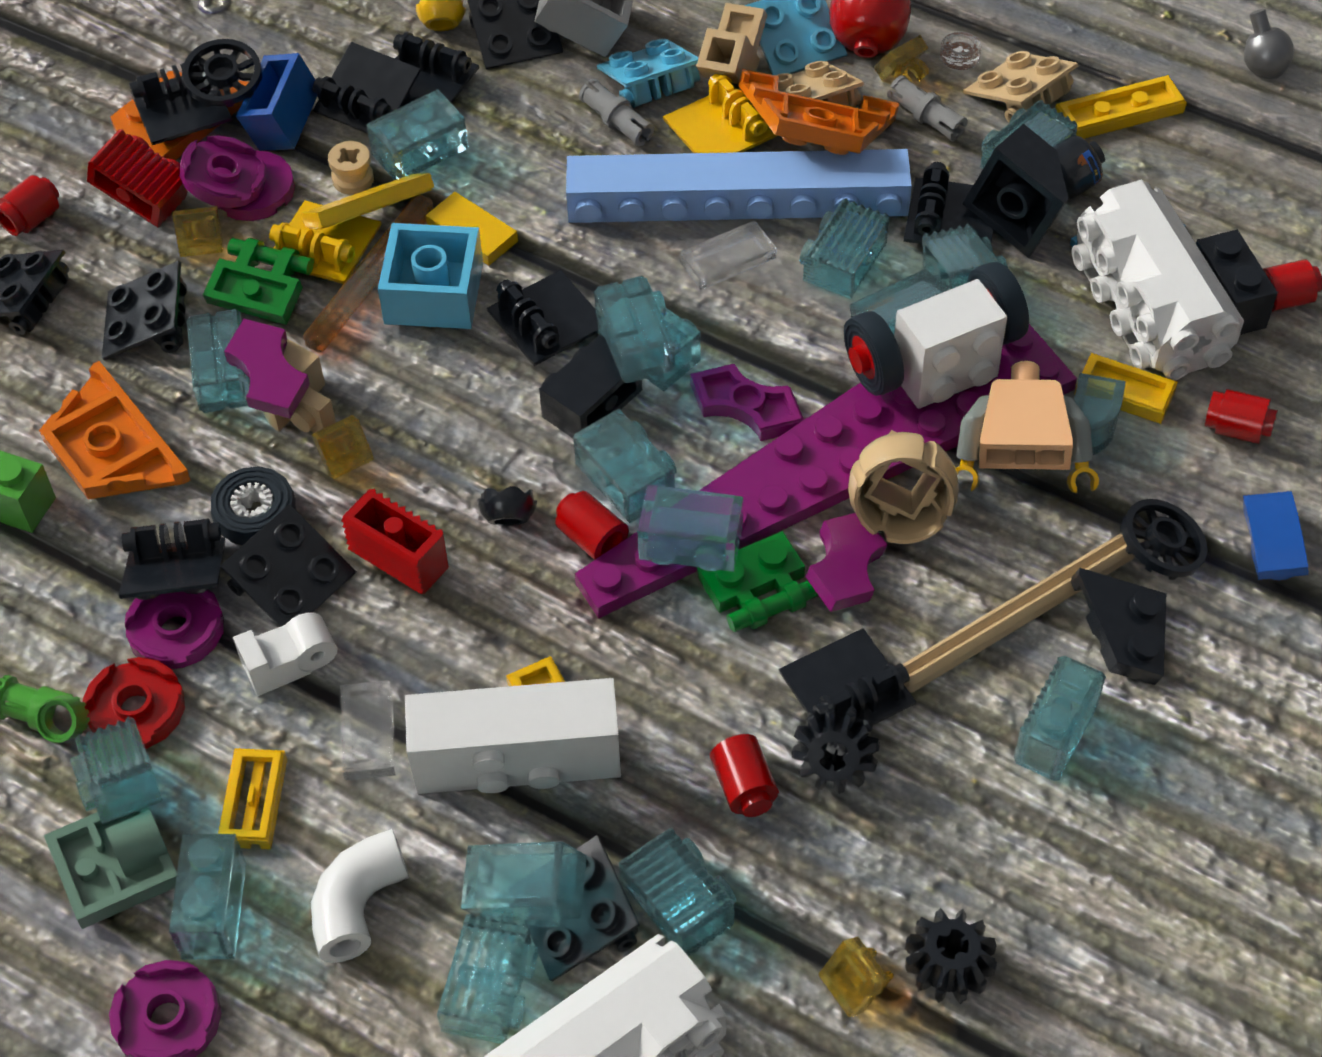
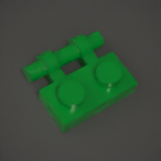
M231 238L227 246V252L229 255L237 256V259L233 262L219 258L202 295L207 304L287 325L303 289L300 280L290 276L294 275L295 272L310 275L314 267L313 258L302 256L298 250L283 247L279 250L264 246L263 241L254 238H247L245 241ZM263 263L271 265L273 268L271 271L255 268V266Z
M783 531L697 567L698 579L719 613L735 606L738 607L739 610L726 615L728 625L733 632L749 626L752 629L761 627L768 623L769 617L789 610L791 613L805 608L807 601L819 596L808 580L800 584L796 582V580L805 577V565ZM773 590H776L777 592L776 594L762 600H759L757 598Z

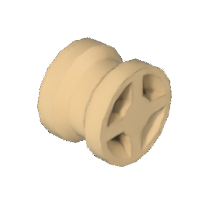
M344 141L331 148L328 154V163L332 170V183L335 189L343 194L353 195L370 188L374 181L373 169L370 166L371 160L368 148L356 141Z

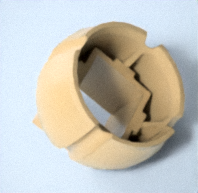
M893 430L889 434L879 437L868 444L859 455L860 459L852 466L848 484L850 503L861 524L872 535L878 531H883L887 542L899 544L920 542L939 532L943 528V523L947 516H951L953 508L957 503L959 492L957 471L945 450L935 441L924 443V438L920 434L909 432L897 433ZM901 461L923 472L912 491L882 478L892 462Z

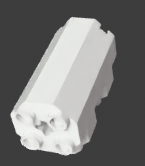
M1142 179L1107 190L1100 197L1103 202L1101 207L1094 212L1090 206L1081 214V217H1078V244L1072 247V257L1076 268L1079 271L1084 270L1085 275L1090 281L1094 299L1098 303L1105 301L1115 302L1116 310L1110 312L1111 326L1117 336H1123L1129 348L1134 367L1139 369L1153 368L1163 372L1168 379L1178 380L1188 373L1203 368L1222 366L1233 355L1231 348L1238 342L1244 320L1165 194L1157 187L1153 190L1149 183Z
M657 934L484 1057H721L724 1049L720 1046L719 1042L726 1035V1015L720 1003L710 1010L705 995L711 992L712 988L706 977L683 949L673 941L665 944V937Z

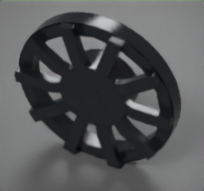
M217 39L201 44L187 56L182 67V77L188 93L191 97L204 103L206 107L211 105L233 107L235 103L247 97L251 98L263 77L257 53L247 44L233 39ZM227 49L233 50L231 55L221 54L220 50ZM214 51V55L211 56L207 61L201 58L202 56ZM240 53L246 55L249 58L248 60L240 64H237L236 60L238 59ZM195 63L204 68V72L191 71ZM254 65V73L239 72ZM190 79L206 80L196 86H193ZM238 80L249 81V83L244 86ZM208 87H212L209 94L202 92L206 90ZM234 87L238 91L231 94L230 88ZM219 89H223L225 95L217 96Z
M1145 499L1133 504L1123 517L1120 532L1127 545L1125 549L1128 554H1133L1144 564V569L1151 573L1153 570L1168 576L1169 580H1175L1178 577L1193 575L1204 563L1208 551L1205 536L1194 519L1179 507L1158 499ZM1146 511L1150 524L1143 520L1138 513ZM1155 511L1166 514L1168 517L1157 518ZM1133 522L1144 531L1133 528ZM1137 538L1144 539V542L1139 543ZM1192 539L1195 549L1184 546L1186 540ZM1150 549L1152 554H1149L1146 550ZM1181 554L1195 558L1194 562L1190 564ZM1159 556L1163 557V562L1158 560ZM1172 557L1179 566L1173 565Z

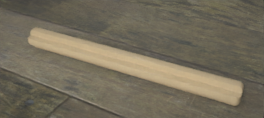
M1123 535L1115 536L903 663L910 677V681L904 683L910 693L915 692L1082 591H1074L1071 584V577L1079 568L1108 575L1133 560L1135 556L1127 553L1125 549L1127 545Z

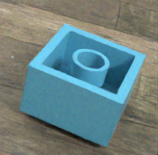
M391 224L378 285L384 324L472 329L483 268L479 227Z

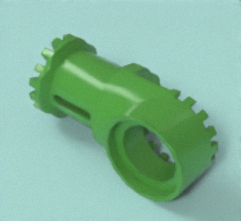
M4 675L3 678H0L1 720L11 717L27 722L30 729L38 731L44 739L53 743H61L80 736L87 729L88 725L86 724L90 721V717H87L89 710L85 709L84 706L86 704L80 701V697H74L73 694L61 692L48 686H42L37 689L23 685L18 682L16 677L11 675ZM57 705L65 707L71 714L72 725L67 732L59 730L53 723L52 717Z

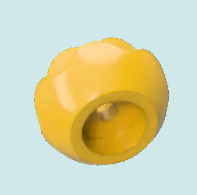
M420 0L419 4H416V13L420 21L428 29L448 31L456 28L461 23L466 13V8L463 7V0Z

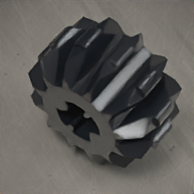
M833 703L827 706L825 718L812 710L806 718L808 726L799 725L796 728L794 737L800 743L793 747L792 757L793 759L804 761L799 769L801 778L809 777L813 774L818 775L815 783L818 791L825 787L827 780L834 782V789L838 794L845 791L846 780L860 787L865 781L863 771L874 772L876 770L878 760L872 754L879 751L880 740L868 736L873 729L871 720H863L858 724L854 722L857 710L854 707H850L846 711L845 717L838 716V709ZM828 742H834V748L837 747L838 743H841L846 747L844 754L838 755L837 749L834 754L826 750Z
M940 907L935 912L934 922L921 917L916 922V934H910L906 939L905 950L910 955L906 957L905 969L907 973L918 975L915 983L918 992L931 986L936 988L935 999L938 1003L943 1001L946 992H952L960 1004L966 1001L968 989L980 995L986 989V977H991L995 974L997 962L992 957L997 947L995 938L983 936L986 928L983 920L970 925L967 924V916L964 909L956 914L955 919H949ZM946 953L956 954L955 959L945 957Z

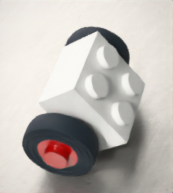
M987 263L971 271L966 284L897 310L894 335L885 320L874 311L863 312L853 316L844 325L845 347L856 376L868 392L875 396L884 395L902 386L919 409L934 402H944L958 392L973 386L985 385L993 378L998 377L1002 346L1021 339L1028 331V306L1023 291L1013 273L1002 263Z

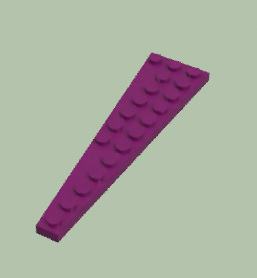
M1029 324L1025 336L1002 346L998 377L993 378L985 385L973 386L958 392L944 402H934L918 409L902 386L884 395L875 396L868 392L860 382L575 573V584L599 619L697 572L698 566L772 536L849 499L848 484L852 466L860 459L859 455L868 444L879 437L889 434L891 430L897 433L909 432L920 434L924 438V443L935 441L945 452L957 447L963 417L979 397L990 394L993 381L997 379H1011V367L1015 363L1032 361L1038 364L1040 380H1056L1060 382L1063 395L1075 390L1077 377ZM901 461L892 462L882 478L888 480L913 467Z

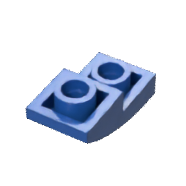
M1292 491L1243 496V512L1251 537V555L1258 580H1286L1294 576L1309 575L1302 529Z

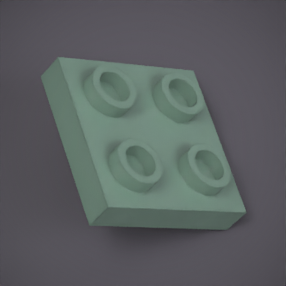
M143 792L44 835L81 929L182 885Z

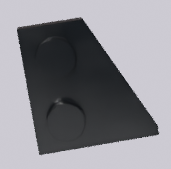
M1079 568L1071 577V584L1074 591L1082 590L1091 610L1086 619L1093 635L1100 642V652L1108 671L1156 685L1164 676L1167 593Z

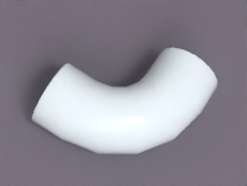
M393 829L367 837L340 852L321 874L311 900L313 937L319 958L329 963L344 962L364 953L371 945V937L364 918L366 902L376 891L383 887L409 878Z

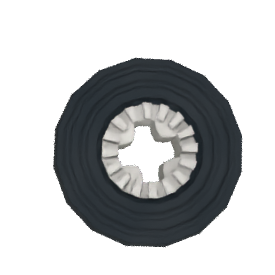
M260 466L242 468L228 474L216 485L211 495V516L213 522L220 523L223 537L232 543L244 545L288 504L296 510V499L287 479L277 471ZM253 502L261 503V506L257 507L255 511L251 510V513L246 510L252 507Z

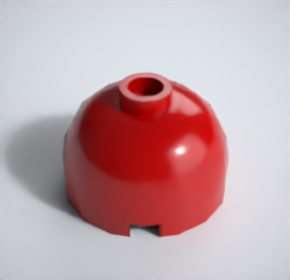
M831 0L829 12L830 25L836 40L848 50L853 51L859 57L872 58L899 44L908 28L912 4L910 0Z

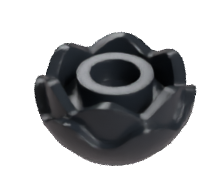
M510 486L500 492L492 488L485 489L481 493V498L477 499V504L482 516L488 523L509 526L526 523L536 509L537 500H534L532 489L524 493L520 488Z

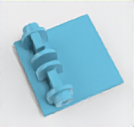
M760 0L745 5L764 9L767 14L759 44L772 75L791 74L804 70L805 66L809 63L816 61L829 62L848 55L845 46L836 40L830 25V10L825 0Z
M668 39L650 41L645 45V49L633 53L631 51L614 53L609 56V61L597 65V69L624 86L625 89L620 90L619 95L625 97L633 108L651 102L652 97L655 100L660 99L661 90L665 96L672 95V92L677 93L693 88L694 82L700 80L699 71L695 66L699 57Z

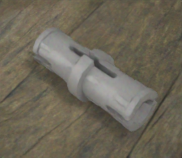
M904 75L898 76L890 85L896 92L888 90L887 97L913 113V118L918 123L929 124L945 135L950 141H955L964 132L965 129L958 125L967 126V118L943 104L941 97L935 92L927 93L909 81Z
M590 79L588 81L589 85L594 88L593 90L588 85H583L579 93L580 101L602 116V122L611 129L617 128L639 147L645 144L640 135L647 141L651 139L655 130L654 125L635 112L625 97L615 96L597 79Z

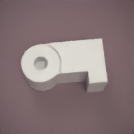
M317 613L300 614L292 618L285 625L258 636H254L252 630L233 637L241 664L257 697L307 676L312 671L327 665L334 659L338 650L323 618Z

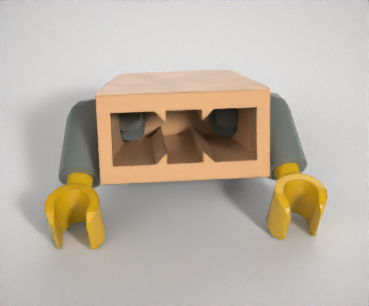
M1020 361L1012 365L1011 379H997L993 381L990 394L979 397L961 421L956 457L960 459V466L956 467L957 475L963 470H967L972 474L971 492L978 487L980 482L978 471L974 468V462L978 460L979 469L1070 470L1071 462H1074L1075 469L1067 477L1068 487L1073 493H1077L1076 477L1082 472L1087 473L1090 477L1091 491L1096 490L1099 485L1098 474L1089 468V461L1093 459L1090 421L1072 398L1063 396L1060 382L1056 380H1040L1039 365L1032 361Z

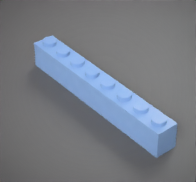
M908 149L863 150L860 154L849 151L846 155L834 154L829 151L567 156L566 199L568 223L908 216L912 185Z

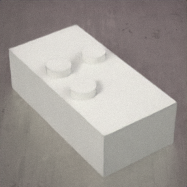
M614 678L405 695L406 749L418 794L478 789L483 793H499L510 786L529 785L536 789H548L557 786L560 782L621 777Z

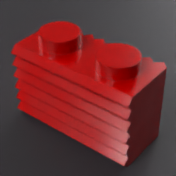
M119 129L88 162V183L157 228L161 226L162 222H165L172 211H175L182 200H185L188 193L180 178L179 162L174 159L161 157L159 153H154L145 140L139 136L126 134L123 129Z
M368 489L343 515L341 522L344 523L342 527L345 528L344 533L347 539L346 544L349 545L348 550L418 593L425 594L449 568L443 529L436 530L435 525H428V520L421 521L420 515L413 516V511L406 512L405 506L398 507V502L391 503L390 498L383 497V493L376 494L375 489Z

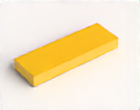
M1169 75L1057 103L1054 116L1068 137L1077 135L1085 139L1184 113L1187 102Z
M430 173L411 174L303 212L301 216L305 228L325 229L431 191L434 188Z

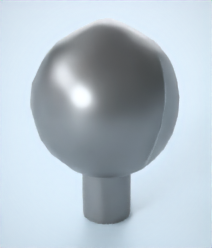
M1260 9L1249 14L1254 33L1246 41L1244 61L1252 73L1260 77L1277 79L1290 66L1293 60L1294 46L1290 36L1285 31L1277 27H1270L1266 9Z

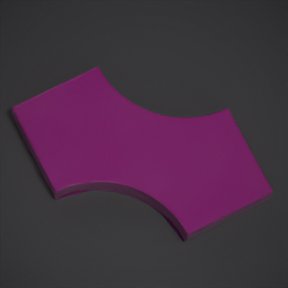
M244 318L224 350L226 361L230 365L242 370L250 379V387L246 395L248 407L291 419L310 385L308 374L296 370L284 358L287 346L285 329Z
M735 364L690 374V385L703 418L723 416L739 420L748 425L757 434L760 441L777 438L804 420L791 387H788V385L771 387L755 383L742 375Z
M856 513L825 520L819 531V536L825 546L826 557L820 562L810 565L805 577L830 612L869 602L875 589L869 580L867 566L883 555L887 543L878 532L874 535L869 533L859 521Z

